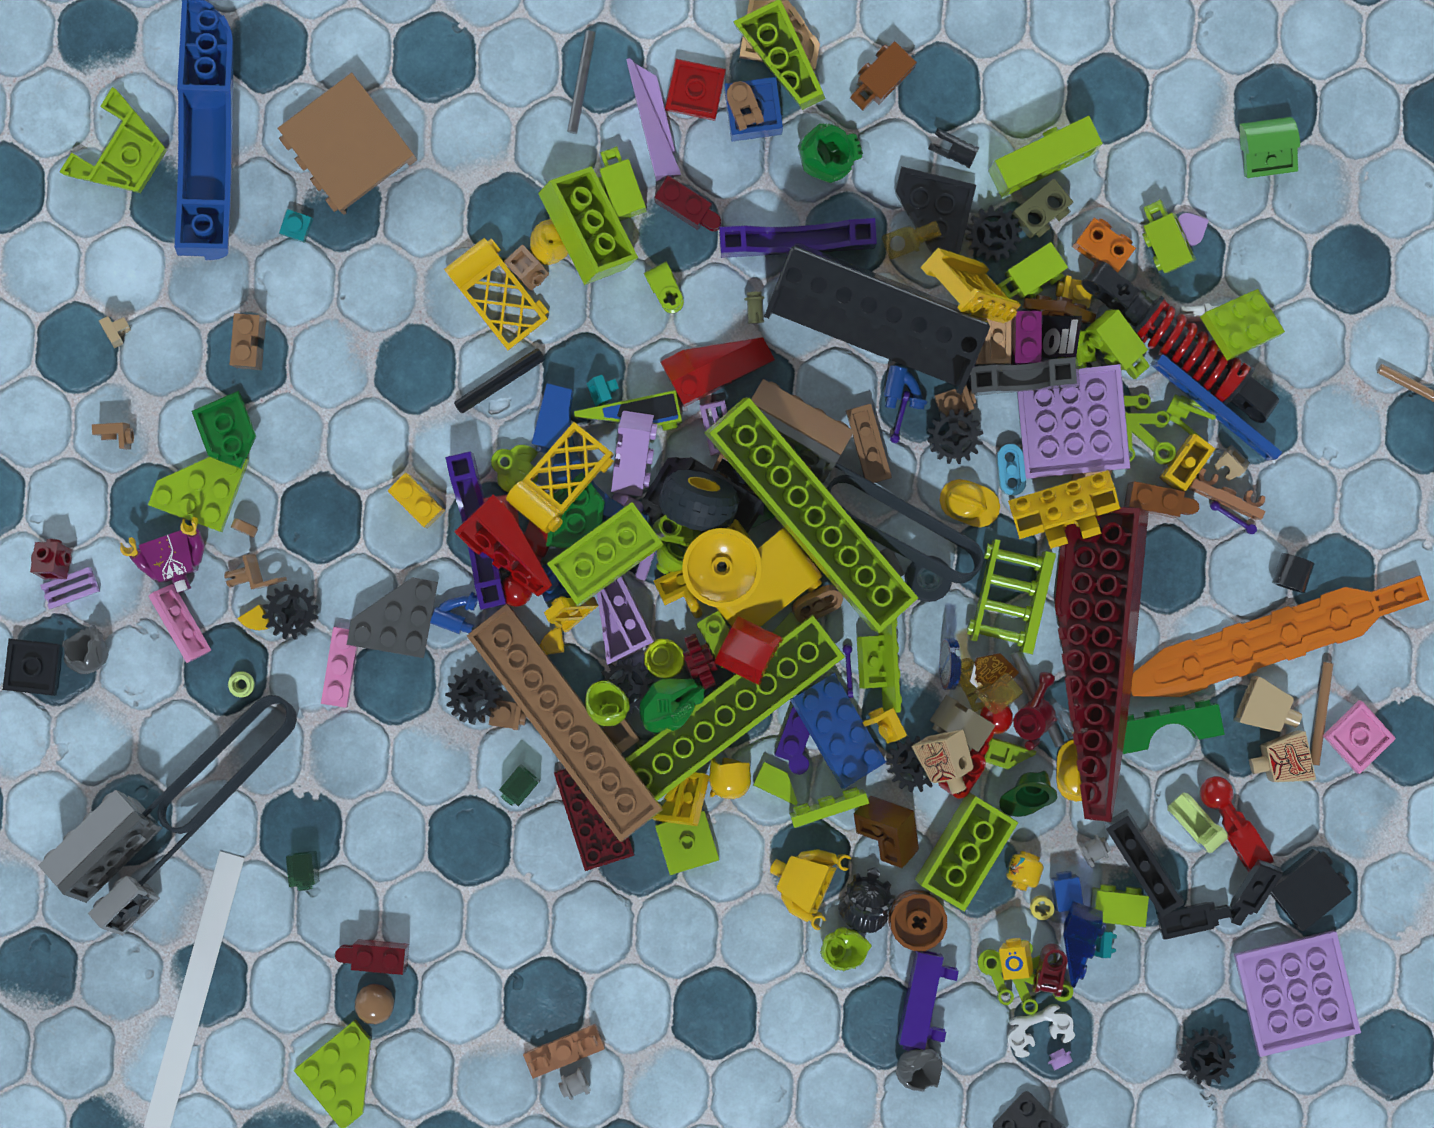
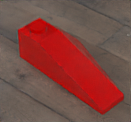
M760 337L685 349L664 359L660 363L674 390H676L683 407H686L773 362L775 359L764 338Z
M494 495L490 496L454 531L478 555L482 552L493 559L492 565L498 569L503 567L509 570L516 582L539 597L552 586L513 514L506 508L504 502L497 499Z

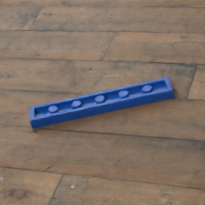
M1164 354L1156 356L1150 363L1153 368L1203 409L1215 415L1220 423L1265 460H1276L1281 455L1282 451Z

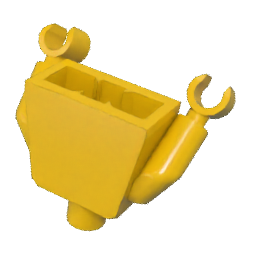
M816 849L802 851L798 856H791L787 864L776 859L771 865L770 873L780 878L777 890L781 892V899L789 913L805 922L810 921L815 930H820V926L814 923L815 919L821 918L824 921L826 919L821 912H818L836 869L839 868L843 871L849 869L842 867L840 864L843 858L851 860V857L848 855L840 854L836 856L835 853Z

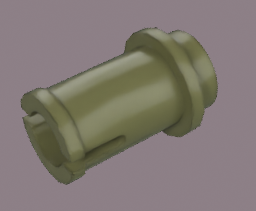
M747 292V298H744V301H747L748 324L764 323L762 300L765 298L762 296V292Z

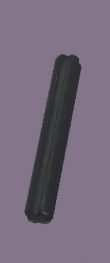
M536 348L456 400L454 404L460 413H465L542 363L545 357L541 350Z

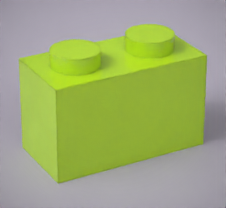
M1100 884V888H1092L1089 918L1093 922L1146 927L1149 896L1142 893V889L1137 887H1126V891L1116 890L1115 885Z

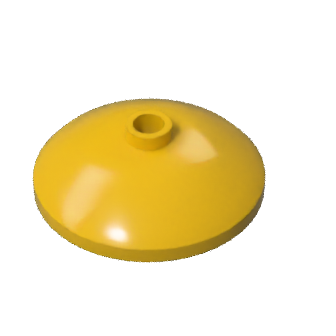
M716 528L703 532L691 542L683 558L682 572L687 588L699 601L709 606L726 608L742 603L753 594L761 578L762 562L756 546L747 536L733 529ZM719 562L726 563L727 568L725 571L717 570Z

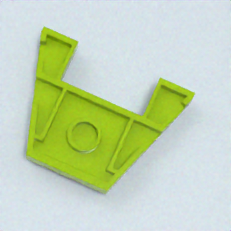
M112 87L100 106L122 120L111 141L95 166L71 152L59 172L67 177L141 194L167 152V149L119 91Z

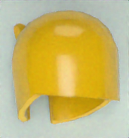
M723 757L722 765L715 761V758L711 759L709 774L710 797L717 795L731 800L744 796L751 785L750 763H743L735 759Z

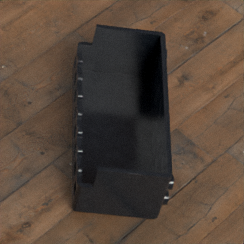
M796 243L790 248L764 315L768 319L772 314L778 315L953 384L956 393L960 395L963 393L990 329L987 319L963 313L957 308L958 305L801 243Z

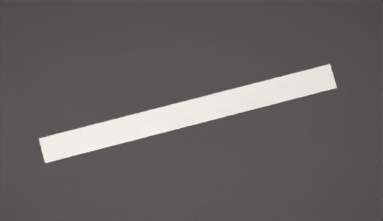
M219 852L144 1128L171 1127L245 859L243 857Z

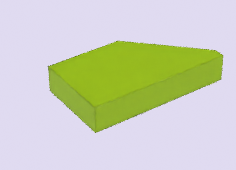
M992 737L989 742V749L984 757L986 763L1010 769L1018 763L1035 756L1037 751H1029L1025 747Z
M763 762L753 786L796 806L798 801L788 773L767 762Z

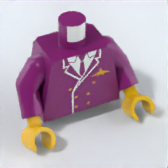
M192 517V526L187 525L185 519H182L180 531L140 544V549H136V541L130 537L129 543L132 547L126 548L123 546V543H120V551L123 555L129 556L138 569L152 580H157L158 582L172 580L176 593H181L191 589L187 574L198 571V565L202 562L205 544L200 531L197 529L198 519Z

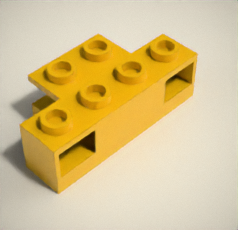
M1109 470L1008 501L1019 539L1045 532L1050 549L1068 544L1064 532L1067 525L1076 524V526L1080 527L1083 539L1101 534L1096 516L1120 509Z

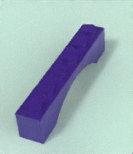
M875 218L849 219L825 224L789 227H719L721 258L788 254L790 248L796 243H801L821 252L875 249L877 245Z
M471 451L445 457L462 523L484 503L474 453ZM468 546L480 610L506 605L501 568L498 569L492 565L493 559L482 552L478 555Z

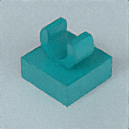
M603 375L596 376L586 383L595 407L606 404L612 399L610 394L619 389L616 379L605 382Z
M1088 928L1086 954L1100 958H1111V954L1116 952V948H1112V938L1116 939L1117 935L1098 928Z

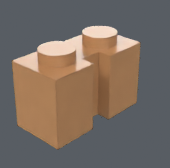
M234 313L229 365L239 369L262 370L264 350L258 347V339L265 340V318L260 315Z

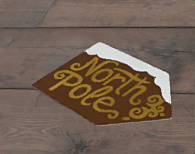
M1001 653L977 657L970 682L988 700H991L1019 674V671Z

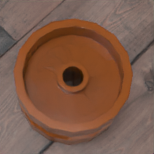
M910 889L900 893L895 898V901L888 910V924L895 939L903 947L912 951H926L935 947L944 938L947 930V915L941 903L931 893L921 889ZM915 916L921 918L919 923H914L913 918Z

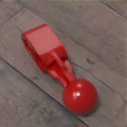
M530 521L524 536L538 561L541 562L542 557H545L549 546H546L548 533H545ZM511 575L502 581L508 605L519 607L529 602L533 593L516 582Z
M989 702L980 712V716L996 726L979 752L974 749L970 751L973 769L962 776L966 789L952 794L947 781L938 783L940 788L952 796L961 799L970 793L985 769L986 761L984 756L989 749V742L994 734L1004 733L1011 727L1013 713L1004 702Z
M1219 776L1206 779L1200 787V798L1207 807L1216 809L1223 818L1222 825L1228 834V841L1245 869L1250 872L1258 859L1270 864L1273 863L1274 859L1255 827L1249 820H1246L1242 812L1236 811L1231 803L1234 791L1230 782Z

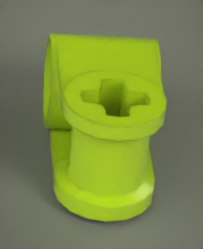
M664 262L643 273L664 311L671 314L678 313L684 305V300L668 263ZM669 295H672L673 298H676L675 305H671L668 302L667 297Z
M666 515L658 519L653 525V531L661 541L678 543L683 546H689L701 534L700 530L681 526L668 519ZM663 522H667L671 525V533H667L664 531L662 525Z

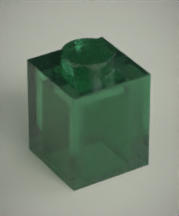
M521 764L499 789L503 793L501 798L509 805L513 806L516 804L519 807L541 780Z
M317 851L291 853L286 856L289 887H297V891L313 889L312 885L320 881Z

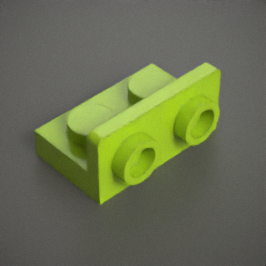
M719 611L696 624L715 658L730 631Z

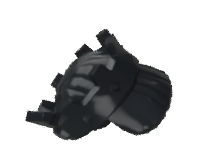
M875 867L867 870V877H861L859 873L853 875V881L850 884L847 883V891L844 892L846 895L838 904L839 914L843 921L850 928L853 927V930L860 931L861 933H874L880 930L887 923L889 907L895 901V895L890 893L891 884L889 881L883 884L877 880V878L879 879L880 872Z

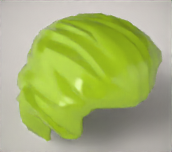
M841 927L837 928L835 932L826 935L820 954L824 962L829 964L835 971L840 970L844 972L860 966L865 961L872 945L857 931Z

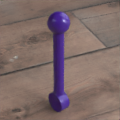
M908 391L904 392L894 434L890 436L892 443L900 441L899 431L910 395Z
M1218 501L1210 503V508L1213 511L1218 510L1244 527L1248 534H1255L1257 532V527L1254 524H1247L1222 508Z
M846 644L842 650L845 653L847 695L849 698H853L850 656L853 648L851 645Z

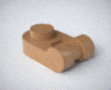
M741 81L731 84L727 90V102L738 130L747 129V125L753 123L757 125L764 122L751 87ZM749 107L751 113L743 116L740 110Z

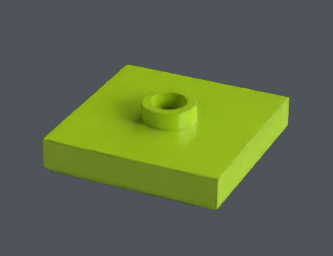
M705 810L701 811L698 826L669 822L655 825L670 875L719 861Z

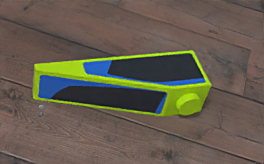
M676 390L574 411L576 419L616 424L620 423L623 411L654 415L653 424H657V428L662 427L663 431L677 429V424L682 423Z

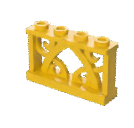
M937 248L920 267L927 275L936 277L960 303L957 308L963 313L1005 323L1015 317L1017 314L1016 310L1021 306L1018 301L1009 299L986 274L989 268L983 262Z

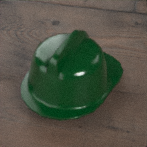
M1046 771L1038 773L1028 772L1018 778L1014 788L1001 796L999 806L1004 813L1010 816L1022 817L1033 814L1045 806L1054 803L1058 796L1056 790L1051 787Z

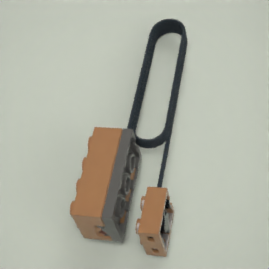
M762 380L751 400L819 481L824 483L834 467L848 474L840 475L829 483L826 489L830 494L832 487L838 483H847L858 488L967 551L973 559L974 569L970 573L958 572L846 512L868 538L956 584L966 583L973 579L982 568L984 562L983 552L975 541L839 464L837 461L854 431L844 422L836 421L827 416L823 410L813 408L803 402L800 397L785 392L776 383ZM720 453L712 470L754 496H757L722 453Z

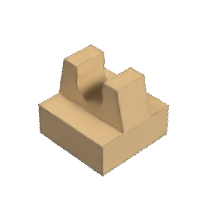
M107 316L99 320L114 349L122 345L121 336L131 331L125 318L123 317L111 322Z
M1230 445L1223 452L1214 467L1217 470L1222 466L1229 467L1230 471L1226 474L1225 478L1230 481L1237 476H1241L1247 470L1250 462L1233 445Z

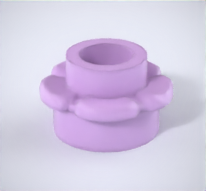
M1064 1048L1050 1054L1052 1060L1048 1064H1051L1055 1071L1073 1062L1070 1056L1071 1051L1066 1053Z

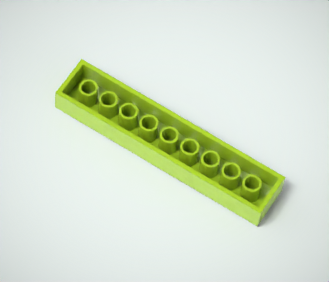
M743 398L704 432L871 630L878 633L882 632L918 599L911 588L750 398Z
M813 614L782 637V643H779L780 646L776 653L773 654L774 657L771 658L768 664L769 667L766 668L763 678L760 679L762 681L760 686L734 674L706 695L701 704L695 705L692 714L682 727L674 731L667 728L658 732L625 758L657 801L845 658L842 651Z

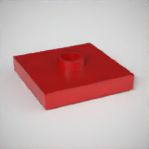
M676 59L665 111L716 121L726 69Z

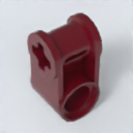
M1047 944L1042 948L1033 979V992L1044 991L1053 993L1055 997L1061 996L1067 957L1059 945ZM1052 953H1059L1060 958L1057 962H1048V957Z

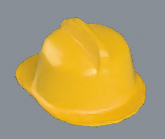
M963 479L952 480L944 486L940 493L939 501L944 513L952 519L975 527L988 526L999 515L1000 503L996 494L987 487Z
M1070 740L1062 745L1058 751L1056 782L1062 796L1077 802L1082 801L1080 772L1077 769L1076 745H1074V740Z

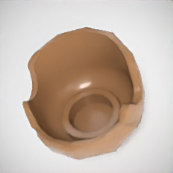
M367 985L359 991L355 999V1011L358 1017L367 1024L377 1025L388 1020L394 1009L392 993L383 985Z

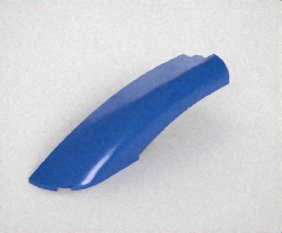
M182 0L177 84L178 182L174 248L177 256H204L205 260H217L224 258L229 252L233 152V37L225 16H222L211 3L205 0Z

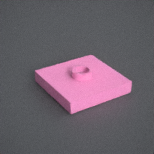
M1359 700L1323 735L1326 741L1357 774L1366 769L1396 739L1365 703Z

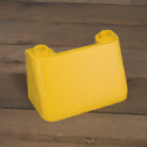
M785 527L757 549L761 557L762 574L753 594L738 605L726 608L716 607L731 627L738 616L761 627L805 590L808 589L809 592H812L822 584L820 578L823 575Z

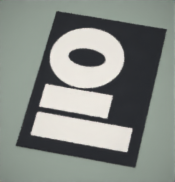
M1043 316L1041 357H1076L1082 316Z

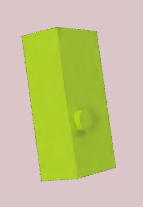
M1090 116L1060 130L1057 127H1053L1043 133V138L995 160L988 172L1000 197L1004 198L1094 155L1103 143Z
M592 166L549 180L538 193L584 285L624 271L638 259Z
M969 793L962 800L915 880L922 887L965 912L1019 822L974 794Z

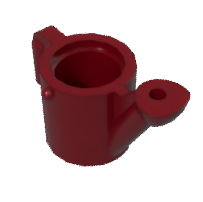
M1041 672L1039 674V686L1033 699L1023 706L1013 719L1014 729L1019 736L1027 740L1025 748L1029 751L1039 745L1040 737L1057 721L1053 706L1044 700L1047 688L1055 680V676L1049 672Z

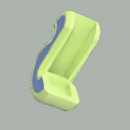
M1188 793L1180 794L1167 806L1169 814L1207 853H1213L1228 839L1226 831L1221 826L1216 825Z

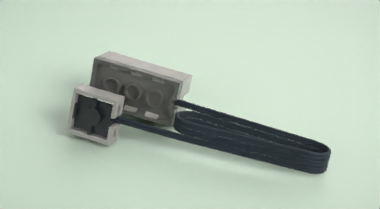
M263 696L233 723L147 809L138 800L130 796L127 797L118 790L107 794L103 798L102 803L94 811L89 812L75 830L68 832L64 836L63 841L55 849L50 850L38 866L63 895L87 903L162 829L150 815L158 806V820L164 828L173 833L187 834L140 881L137 882L136 879L127 875L116 881L112 887L113 889L105 897L98 899L94 903L93 909L88 913L101 929L123 936L160 899L146 882L291 734L297 721L295 709L280 696ZM277 703L283 704L286 708V719L278 731L186 825L178 828L171 827L166 819L167 807L171 801L267 707Z

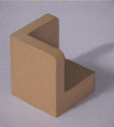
M626 718L617 725L603 727L605 733L621 753L640 740V737Z

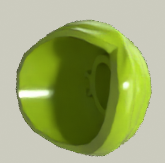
M599 681L592 684L587 691L585 699L586 711L595 723L602 726H614L625 719L630 704L627 696L619 687L609 681Z

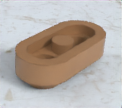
M825 585L798 598L793 603L792 612L800 623L812 614L816 619H819L837 610L843 602V596L834 585Z

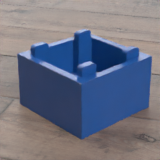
M776 77L741 81L751 87L764 122L756 125V123L747 125V129L742 131L738 130L727 102V90L733 83L724 84L731 142L782 135L783 124ZM749 107L740 110L743 116L751 113Z

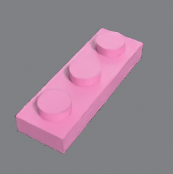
M173 584L154 591L148 596L186 663L211 651L180 594L176 593Z
M333 627L321 704L348 707L358 649L356 646L346 645L349 629Z

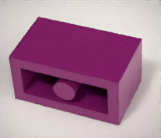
M1017 311L1012 324L1011 365L1041 362L1042 311Z

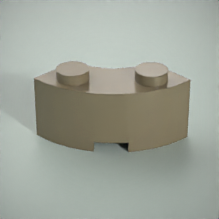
M948 695L944 697L929 720L934 723L932 729L940 734L963 729L969 752L972 749L979 752L996 726Z

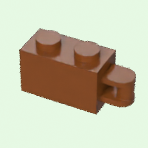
M895 41L890 46L885 44L876 53L875 56L878 58L872 64L866 63L858 72L860 77L858 78L857 85L859 88L852 94L850 99L862 111L873 101L880 105L915 69L917 62ZM863 91L870 96L867 100L861 95Z
M1133 481L1128 483L1123 507L1140 508L1150 514L1178 518L1181 514L1192 515L1197 513L1199 503L1195 499L1184 497L1185 491Z

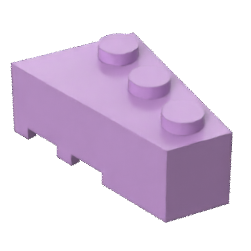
M629 411L622 412L618 427L619 436L616 446L611 492L642 496L644 488L649 489L651 473H646L647 464H652L654 449L649 448L650 440H655L657 433V424H653L654 415Z
M623 575L597 593L607 665L655 641Z

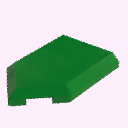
M236 391L191 412L207 455L242 469L257 436L241 393Z
M581 472L571 483L581 482L585 478V474ZM591 482L562 514L561 519L563 522L555 532H548L546 546L568 549L602 524L605 501ZM568 488L559 489L554 493V499L559 504H562L568 498Z

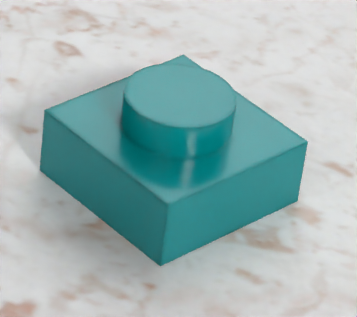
M287 209L279 234L305 243L313 218Z

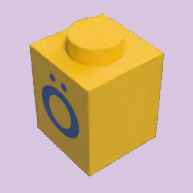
M1021 938L1005 940L1006 943H1003L999 948L1003 979L1030 978L1034 971L1029 941H1021Z

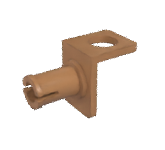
M255 554L243 555L245 567L226 571L224 574L225 579L235 577V579L226 581L227 586L230 588L249 582L251 589H260L287 581L286 577H281L263 582Z

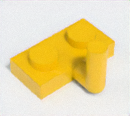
M682 570L670 572L654 580L664 605L684 597L693 617L700 618L703 612L695 596L686 586Z

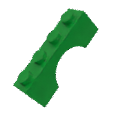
M1210 699L1196 701L1194 702L1195 706L1185 708V704L1170 706V711L1160 713L1159 709L1145 711L1144 716L1134 718V714H1128L1123 754L1148 750L1154 733L1161 727L1169 724H1179L1185 727L1192 737L1198 740L1225 735L1219 704L1210 703Z

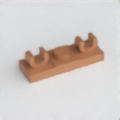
M1205 468L1200 470L1197 474V479H1194L1188 487L1189 490L1212 501H1218L1221 505L1253 520H1261L1266 512L1258 508L1264 504L1265 496H1260L1258 501L1254 503L1251 501L1252 490L1246 491L1243 499L1236 496V491L1223 486L1222 489H1217L1211 485L1218 481V474H1213L1211 480L1206 481L1204 479Z
M593 1024L523 1053V1056L534 1079L605 1049L596 1024Z

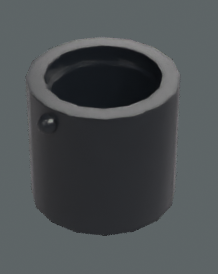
M1282 553L1272 583L1295 592L1305 593L1315 563L1298 556Z

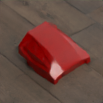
M738 616L722 644L714 663L760 686L762 682L760 679L763 678L766 668L769 667L768 664L771 658L774 657L773 654L776 653L780 646L779 643H782L783 638Z

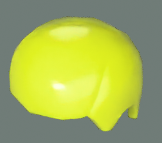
M656 639L647 646L644 652V664L654 676L658 678H672L679 674L684 666L683 650L670 639Z

